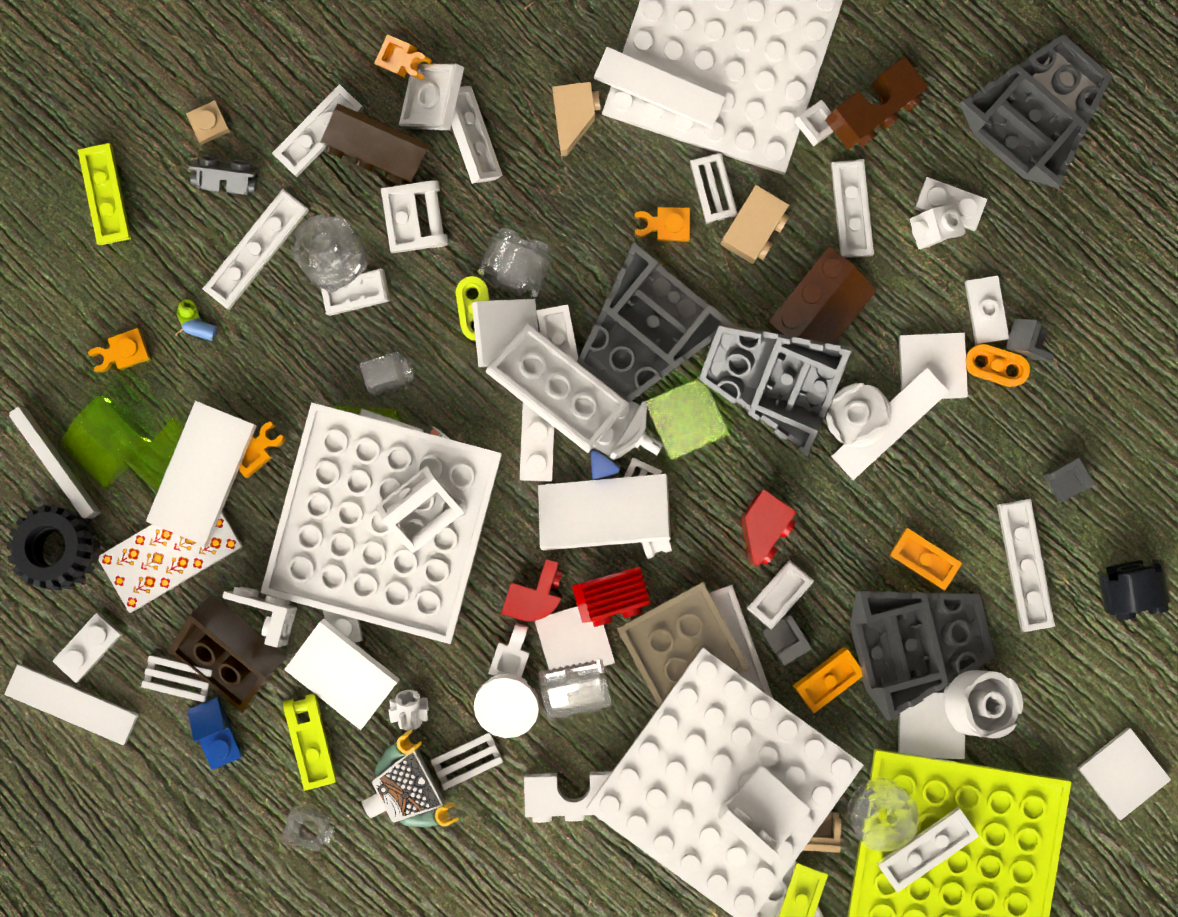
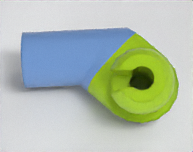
M182 300L176 312L183 331L187 334L213 341L217 333V326L201 321L196 304L192 300Z

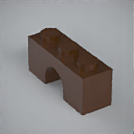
M905 56L884 71L870 85L878 95L880 105L869 103L858 91L835 108L825 119L826 123L848 150L858 143L861 147H864L877 136L875 130L882 125L886 130L900 118L897 114L899 111L905 108L909 112L923 101L920 95L929 86Z

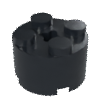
M1152 559L1153 566H1144L1142 560L1106 567L1107 574L1101 570L1098 571L1097 575L1104 611L1109 613V615H1116V620L1120 621L1135 618L1137 612L1148 610L1150 614H1158L1168 611V603L1171 602L1164 562Z

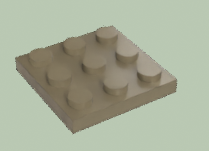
M703 582L617 628L658 706L664 701L702 647L738 674L750 669Z

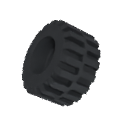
M55 506L38 507V511L31 509L26 512L27 519L20 517L16 521L19 527L17 530L11 529L9 534L13 536L12 543L7 542V549L12 550V555L7 557L9 563L16 564L12 570L16 575L23 576L22 581L27 584H33L35 587L62 590V588H74L75 583L82 584L86 580L85 573L92 574L95 568L91 564L93 560L98 561L100 555L95 554V548H100L99 540L93 539L97 532L94 527L88 526L90 523L88 519L79 516V513ZM59 530L65 540V551L62 558L55 565L49 567L43 558V545L51 533Z

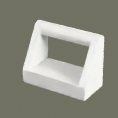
M428 466L424 467L376 506L382 521L411 553L418 550L464 513L463 509ZM438 492L450 507L412 538H409L398 522L434 493Z

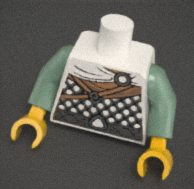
M410 729L384 751L375 767L376 778L372 781L377 793L362 801L363 808L370 819L387 811L392 822L400 821L404 826L424 828L436 825L448 826L459 820V817L451 818L448 814V809L455 805L454 803L444 805L446 801L418 750L422 742L419 741L417 744L410 742L409 735L413 732Z

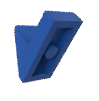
M219 697L188 709L194 742H200L211 770L244 756Z

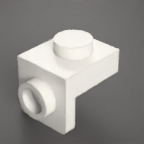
M957 204L932 208L910 218L912 233L918 250L965 234V228Z

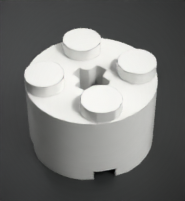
M966 671L959 674L944 689L946 714L954 729L959 733L986 738H1001L1014 730L1017 725L1014 723L1018 714H1022L1023 698L1018 685L1011 678H1007L999 672Z

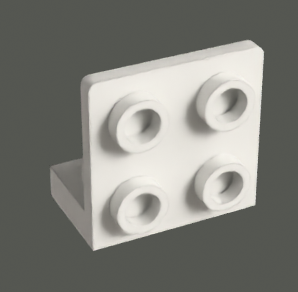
M242 586L234 587L233 591H224L222 597L224 599L273 612L272 617H266L263 625L262 635L266 636L264 644L273 647H281L288 644L297 607L289 605V600L266 595L264 599L258 597V590Z
M760 766L717 816L721 822L771 866L779 857L776 850L799 826L811 810L766 768Z

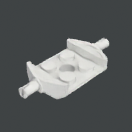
M631 401L593 449L612 460H616L634 447L638 449L639 445L657 456L664 443L657 441L645 432L647 403L643 401L640 406Z

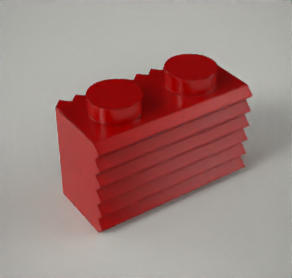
M640 567L572 585L582 623L592 622L594 627L611 623V616L622 613L623 618L641 614V607L650 604Z

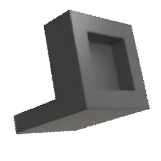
M1014 319L1005 350L1030 360L1052 361L1054 354L1041 350L1047 333V329L1041 327L1042 322L1029 319Z
M1080 458L1070 459L1043 475L1058 503H1062L1081 491L1095 486Z
M789 614L783 617L772 631L768 627L762 631L763 636L783 666L812 649L795 620Z

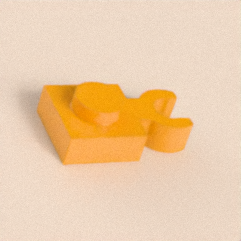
M387 34L374 64L404 78L406 73L416 79L423 80L425 76L418 72V65L421 62L431 64L432 60L428 56L416 52L417 47Z
M658 207L657 217H652L645 211L635 213V219H644L648 224L643 230L635 229V236L646 237L651 232H657V241L689 242L690 208Z
M139 328L108 338L107 340L110 345L108 349L95 347L88 351L91 357L102 354L104 357L103 363L100 366L94 367V371L98 373L108 371L115 362L117 368L123 370L151 359L141 329Z
M273 422L265 423L261 427L257 438L253 434L239 468V471L245 478H249L273 458L267 451L270 447H279L285 442L286 438L281 434L276 439L270 440L269 432L276 426Z

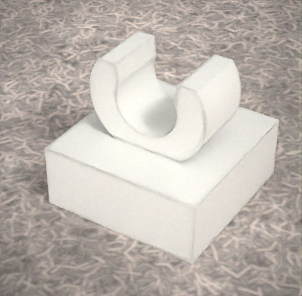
M822 100L799 115L794 121L813 146L834 132L825 121L832 112Z

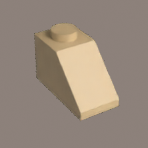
M591 82L552 87L561 156H567L595 121V111L600 110L598 91H592Z

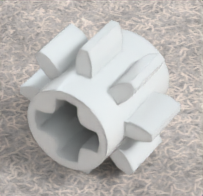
M403 690L396 695L395 699L389 700L390 722L398 721L400 729L415 730L421 726L422 721H428V699H420L418 691Z

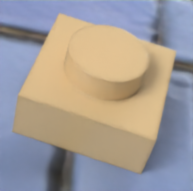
M215 100L186 113L201 145L231 132Z

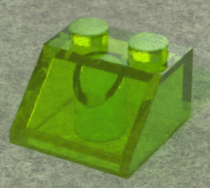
M97 395L74 418L60 444L107 489L152 442L108 398Z

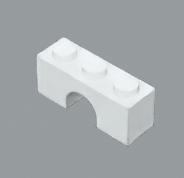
M612 771L590 772V787L582 797L575 799L568 798L561 793L558 787L557 773L525 774V817H532V822L538 823L551 822L552 816H565V821L585 820V815H594L586 807Z

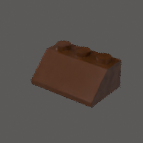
M829 246L767 323L766 327L776 334L834 344L876 290L852 263Z

